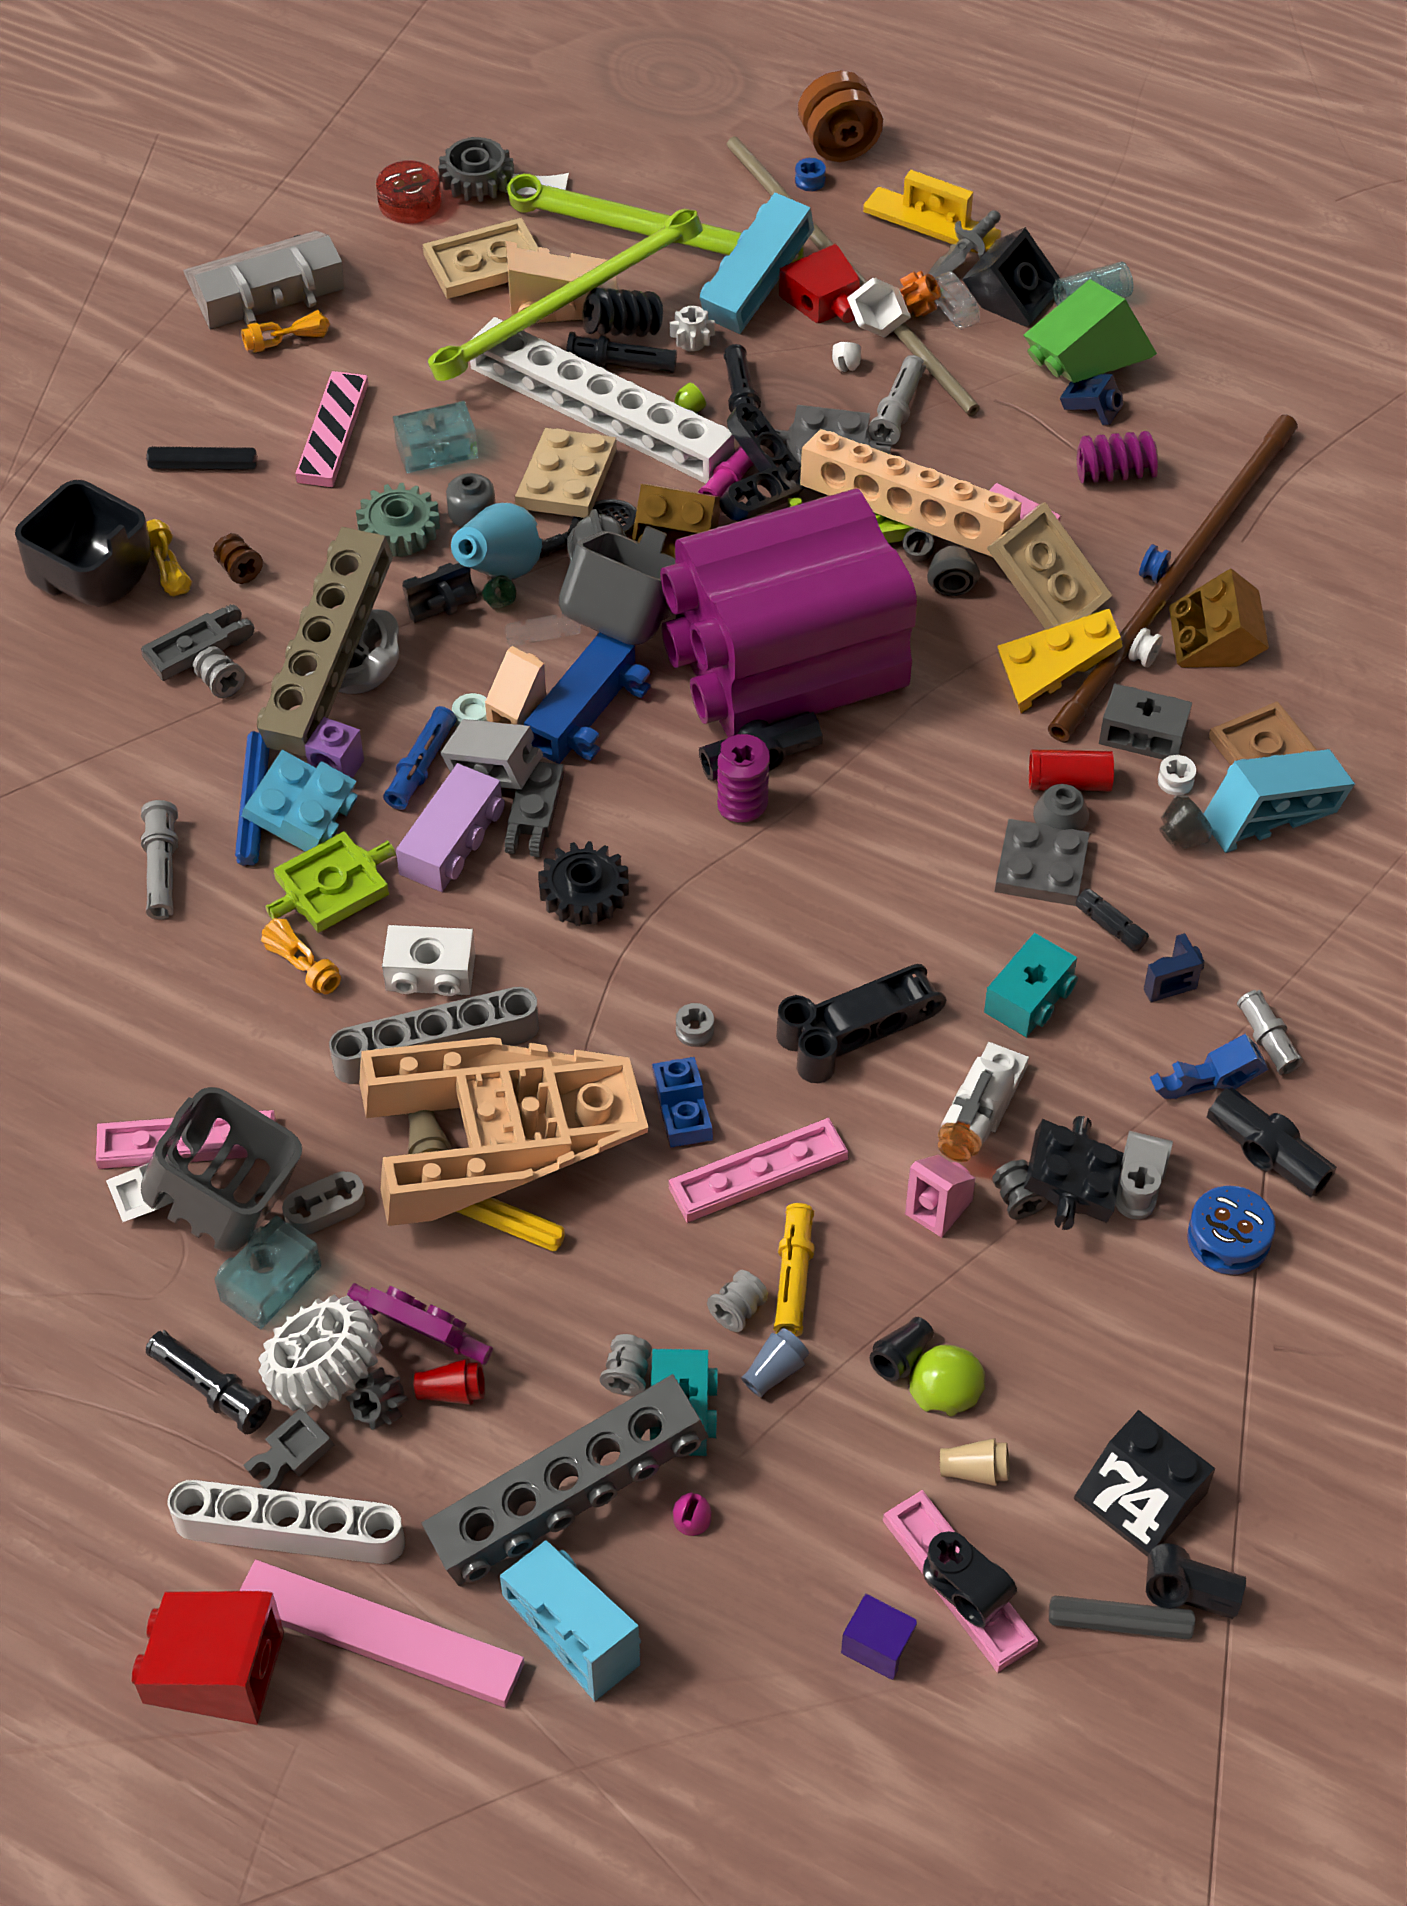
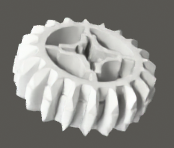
M332 1295L325 1302L318 1298L308 1308L301 1306L299 1313L293 1317L286 1316L287 1322L282 1327L273 1329L274 1338L267 1340L263 1344L266 1351L258 1358L261 1363L258 1372L262 1376V1381L267 1386V1390L275 1400H279L282 1405L288 1406L292 1411L302 1408L305 1412H308L315 1405L323 1409L330 1400L335 1398L340 1401L342 1394L347 1390H355V1384L360 1379L369 1377L367 1368L374 1366L378 1362L376 1354L383 1348L379 1341L382 1334L371 1313L359 1301H353L349 1296L339 1299Z

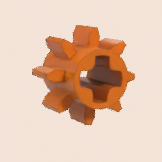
M913 271L900 279L903 285L900 292L909 314L914 312L915 317L920 315L924 317L937 310L934 301L941 297V290L938 282L931 274L923 275L922 271L917 273Z

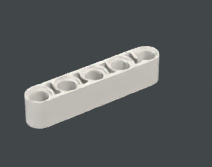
M186 1480L178 1483L168 1496V1507L177 1533L183 1538L193 1541L376 1564H387L395 1561L405 1548L401 1517L395 1508L384 1503L199 1480ZM191 1506H202V1509L193 1515L183 1514ZM246 1511L250 1513L245 1519L240 1521L230 1520V1517L237 1512ZM286 1517L297 1518L290 1526H277V1523ZM333 1523L345 1525L340 1531L335 1533L324 1531L328 1525ZM379 1529L392 1531L389 1536L383 1539L371 1537Z

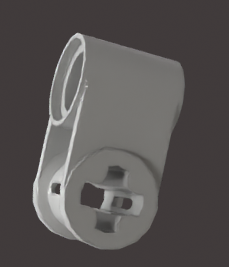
M1129 1131L1121 1163L1122 1172L1115 1203L1118 1211L1130 1219H1143L1152 1214L1162 1179L1165 1177L1173 1141Z

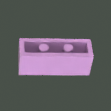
M457 763L396 848L399 875L440 892L444 891L451 879H457L463 869L464 860L471 850L475 851L479 848L484 838L485 830L492 821H497L503 812L505 802L501 795L500 780Z

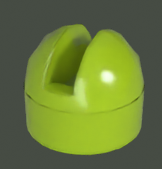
M691 382L683 386L676 393L674 399L675 404L695 413H698L707 405L701 391Z

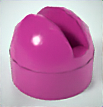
M694 1493L682 1495L673 1508L675 1527L681 1533L689 1536H696L705 1532L711 1523V1507L706 1498ZM696 1505L692 1520L684 1519L689 1506Z

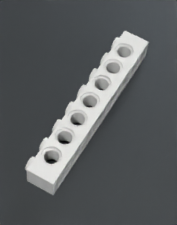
M494 317L473 338L501 323L502 320ZM523 330L470 361L471 369L607 436L616 437L618 441L705 484L713 476L715 467L721 462H726L734 454V436L726 427L718 425L691 410H687L662 396L637 386L631 381L610 373L602 367L583 360L573 353L556 347L544 339Z

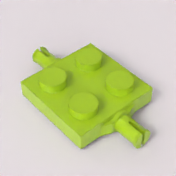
M343 831L273 869L275 879L286 892V896L269 905L267 904L265 906L266 911L274 919L296 910L304 915L317 933L389 895L388 884L377 872L376 865L396 856L395 849L387 840L381 845L366 851L356 845L346 832Z

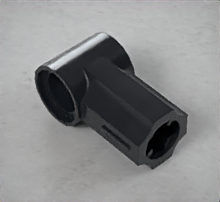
M1161 1544L1151 1550L1148 1555L1145 1591L1148 1599L1153 1604L1167 1609L1177 1608L1186 1604L1233 1619L1234 1616L1237 1617L1246 1588L1245 1576L1193 1561L1188 1552L1176 1544Z

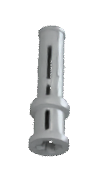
M910 355L904 359L889 396L879 402L877 408L878 415L873 418L868 428L869 435L874 441L892 442L891 445L899 440L901 425L907 422L910 415L909 402L926 368L925 364L922 365L924 361L920 357Z
M154 800L144 804L141 808V818L145 822V832L141 836V846L147 853L146 914L153 919L162 920L169 918V915H173L172 855L178 847V836L174 833V822L178 819V809L171 802Z

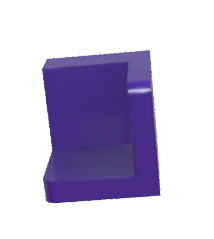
M865 1593L843 1632L841 1654L893 1680L898 1672L900 1656L916 1629L917 1621L915 1618Z

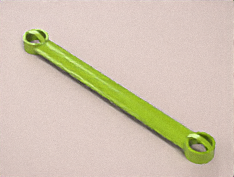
M531 174L515 176L510 180L507 187L510 204L519 212H531L535 209H541L647 236L664 228V221L670 217V215L543 185L536 176ZM525 187L537 190L530 198L522 197L516 192ZM701 223L703 231L697 237L680 243L730 255L738 243L741 232ZM803 247L797 253L799 256L792 262L804 258Z
M690 209L676 211L664 221V228L484 333L461 346L449 345L440 348L428 359V364L434 378L437 381H446L461 375L467 370L469 361L671 243H682L697 237L703 231L697 211Z

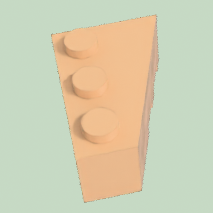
M506 241L511 316L607 260L571 253L570 257L550 254L549 249L538 247L537 251L517 248V243ZM616 276L596 288L618 290ZM589 292L536 323L582 320L583 305Z

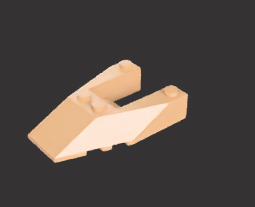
M494 1037L361 1051L359 1085L366 1118L409 1114L421 1110L436 1111L460 1108L469 1148L383 1157L380 1190L388 1226L436 1220L648 1133V1124L629 1057L574 1050V1055L548 1051L547 1045L529 1043V1048L504 1045L501 1042V1038Z

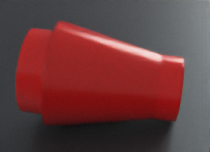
M469 1358L428 1371L415 1372L414 1391L416 1399L472 1405L474 1400L483 1399L485 1395V1376L482 1364L480 1362H471Z

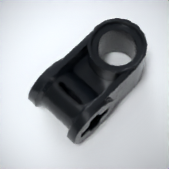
M951 1531L941 1532L931 1540L928 1547V1556L923 1564L925 1581L948 1600L968 1622L980 1628L985 1627L1017 1593L1015 1582L1002 1567L991 1562L959 1533ZM957 1547H959V1553L955 1552Z

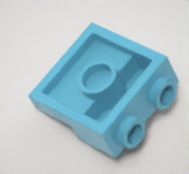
M282 749L245 805L241 816L306 852L335 836L340 824L335 822L340 813L347 816L357 800L358 795L353 792L356 780L322 761L315 768Z

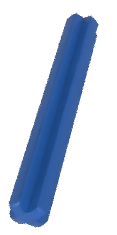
M255 731L250 732L247 736L235 849L236 861L242 866H253L259 860L262 827L241 815L245 805L267 773L270 749L267 748L260 733Z

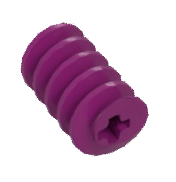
M1142 431L1138 439L1134 432L1126 433L1124 439H1122L1119 433L1111 434L1109 441L1104 434L1095 437L1094 443L1089 435L1081 437L1077 449V471L1081 483L1084 482L1086 472H1090L1093 482H1098L1100 471L1105 472L1108 481H1113L1115 470H1119L1122 480H1127L1130 469H1134L1137 479H1142L1145 468H1149L1152 478H1157V446L1148 431Z
M737 734L727 738L721 743V753L718 756L717 806L720 814L729 821L740 823L757 819L765 812L768 805L769 750L762 740L749 734Z

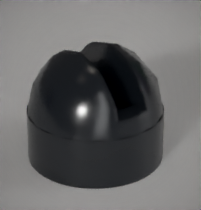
M916 528L907 532L903 539L905 554L913 561L923 562L929 559L934 550L932 535ZM920 541H926L921 552H917Z

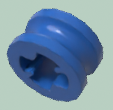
M805 158L798 161L795 167L796 186L804 191H817L825 185V164L816 158Z
M1152 544L1142 560L1139 576L1145 578L1150 575L1152 581L1158 583L1168 568L1171 551L1165 549L1163 552H1160L1158 546Z

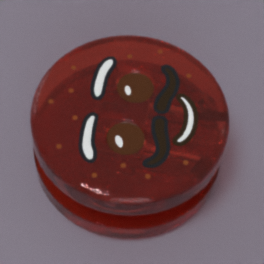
M413 160L399 161L385 167L377 176L378 206L382 214L388 219L399 223H418L429 219L439 210L442 202L440 178L436 170L430 165Z

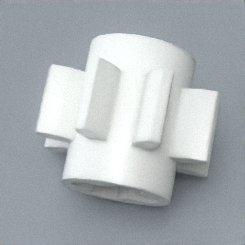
M687 306L682 308L680 312L676 311L675 321L670 322V337H676V346H681V348L687 351H698L705 345L709 346L710 336L715 335V321L708 320V311H704L698 306Z

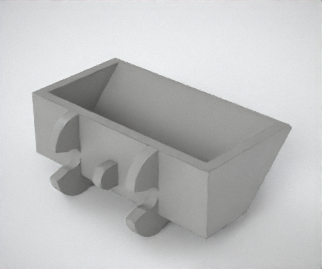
M319 231L299 235L183 270L209 329L244 319L246 325L256 323V315L304 301L308 308H311L317 304L315 297L343 289L341 258L330 236Z

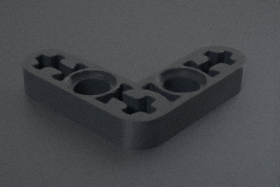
M744 402L737 405L728 416L727 426L759 471V473L730 485L719 500L723 513L728 518L739 522L787 503L788 498H796L805 486L800 485L801 465L763 413L750 403ZM760 445L769 448L773 452L774 457L765 454ZM757 485L766 488L771 497L764 496L758 490ZM745 497H746L747 500H748L746 503H744V502H739V501L743 500Z

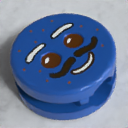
M1228 1185L1213 1188L1204 1193L1194 1205L1187 1231L1189 1247L1194 1256L1204 1266L1213 1271L1229 1275L1250 1272L1263 1263L1270 1251L1276 1230L1275 1217L1268 1203L1257 1193L1249 1189Z

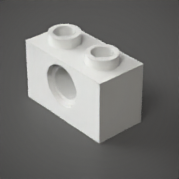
M388 925L382 964L386 991H396L401 994L417 992L437 993L443 996H454L456 994L470 995L475 962L473 929Z

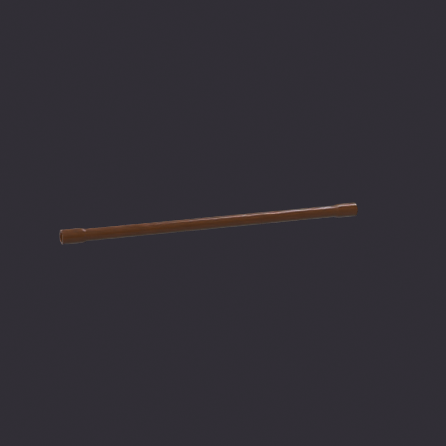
M1285 414L1278 417L1264 436L1261 445L1121 631L1120 636L1123 647L1097 663L1071 700L1066 702L1048 726V732L1054 739L1060 742L1067 741L1082 722L1086 711L1129 655L1137 634L1143 628L1148 629L1276 454L1284 448L1296 432L1298 424L1293 417Z

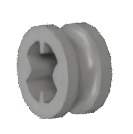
M690 1003L680 1008L676 1014V1035L683 1044L693 1047L708 1043L714 1035V1015L712 1011L700 1003ZM689 1021H699L700 1028L691 1029Z

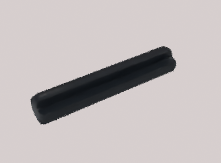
M151 446L147 449L146 461L151 469L254 470L257 467L258 456L256 449L253 447Z

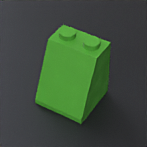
M1091 279L1023 335L1030 345L1027 352L1038 366L1046 365L1054 376L1058 378L1062 375L1073 383L1150 359L1157 354L1126 299Z

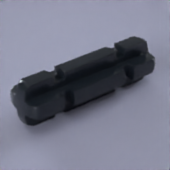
M1085 889L1076 899V907L1088 916H1091L1094 921L1112 935L1121 939V942L1133 951H1139L1148 941L1149 934L1135 923L1133 924L1132 920L1107 901H1103V898L1091 889Z

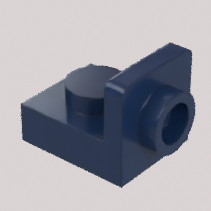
M1099 374L1076 383L1070 381L1060 397L1064 410L1081 409L1087 411L1096 409L1102 425H1110L1123 406L1122 392L1118 389L1113 374Z
M1185 933L1176 936L1172 957H1163L1154 963L1148 964L1144 992L1150 1003L1197 989L1201 970L1204 969V960L1200 949L1197 946H1192Z

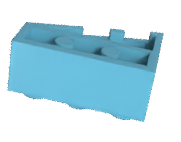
M1330 749L1272 755L1270 757L1240 759L1234 761L1229 767L1227 775L1201 819L1223 851L1227 853L1236 850V842L1255 835L1260 841L1271 836L1270 829L1289 823L1292 828L1338 812L1355 783Z
M545 1540L500 1575L502 1596L594 1702L640 1666L639 1644H641V1640L639 1637V1625L584 1576L564 1550L558 1552Z

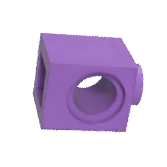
M326 717L322 719L305 744L307 763L315 768L322 761L353 778L364 762L360 730Z

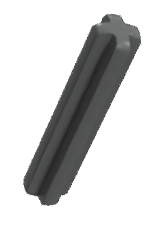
M1057 1595L1052 1596L1049 1603L1048 1617L1052 1625L1180 1639L1192 1638L1195 1630V1615L1189 1609H1167L1159 1606Z

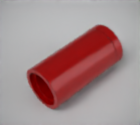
M1031 749L1029 757L1030 790H1047L1054 785L1066 784L1075 787L1079 791H1112L1114 781L1113 751Z

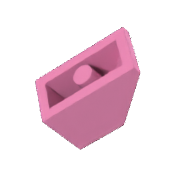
M940 1155L915 1161L910 1167L905 1215L942 1238L972 1202L976 1178L963 1165L957 1162H950Z

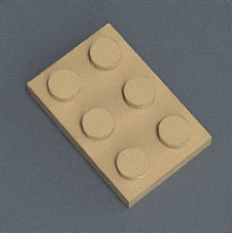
M518 218L423 244V253L444 295L449 299L508 283L506 241L517 243V248L537 251L538 246L523 219Z
M545 428L515 495V504L532 511L582 518L590 516L617 450L616 437Z
M1046 502L1035 507L987 547V550L1045 630L1090 615L1112 596Z

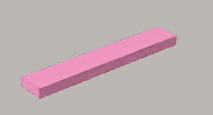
M256 1559L239 1590L272 1592L282 1626L504 1708L509 1701L524 1666V1657Z

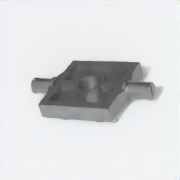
M797 405L794 422L789 427V430L774 429L800 465L802 447L820 429L834 432L839 436L858 443L867 444L882 452L891 453L892 442L870 440L868 433L870 413Z

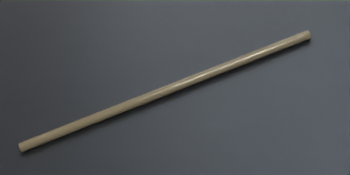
M732 137L728 140L727 147L771 196L776 192L794 200L738 137ZM813 222L814 231L809 237L820 250L833 245L831 240ZM851 264V266L859 276L860 287H862L868 281ZM905 322L893 331L915 356L923 359V365H926V369L968 416H973L979 411V404Z

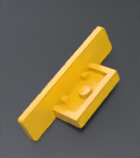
M910 170L904 177L903 195L877 187L863 205L865 213L951 244H956L959 241L955 233L957 221H961L964 230H972L979 223L971 220L973 191L914 170ZM993 227L982 240L986 251L997 239L1001 238V230ZM971 249V250H970V251H972V252L978 253V252H977L976 250H974V249Z

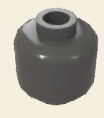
M468 473L455 477L446 489L448 516L455 525L461 528L486 507L496 504L493 484L488 478L480 474Z

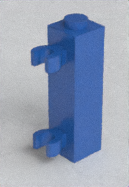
M599 632L526 719L524 726H530L534 735V740L531 744L533 747L541 749L543 757L560 764L572 749L586 760H592L600 747L594 744L599 738V733L590 728L594 721L623 686L628 692L639 698H642L651 688L649 683L644 682L650 675V670L642 665L635 664V645L625 644Z

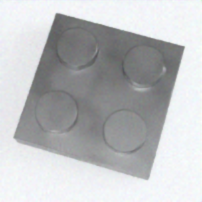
M1008 818L994 892L1076 906L1075 902L1079 895L1090 832L1074 829H1055L1044 824Z

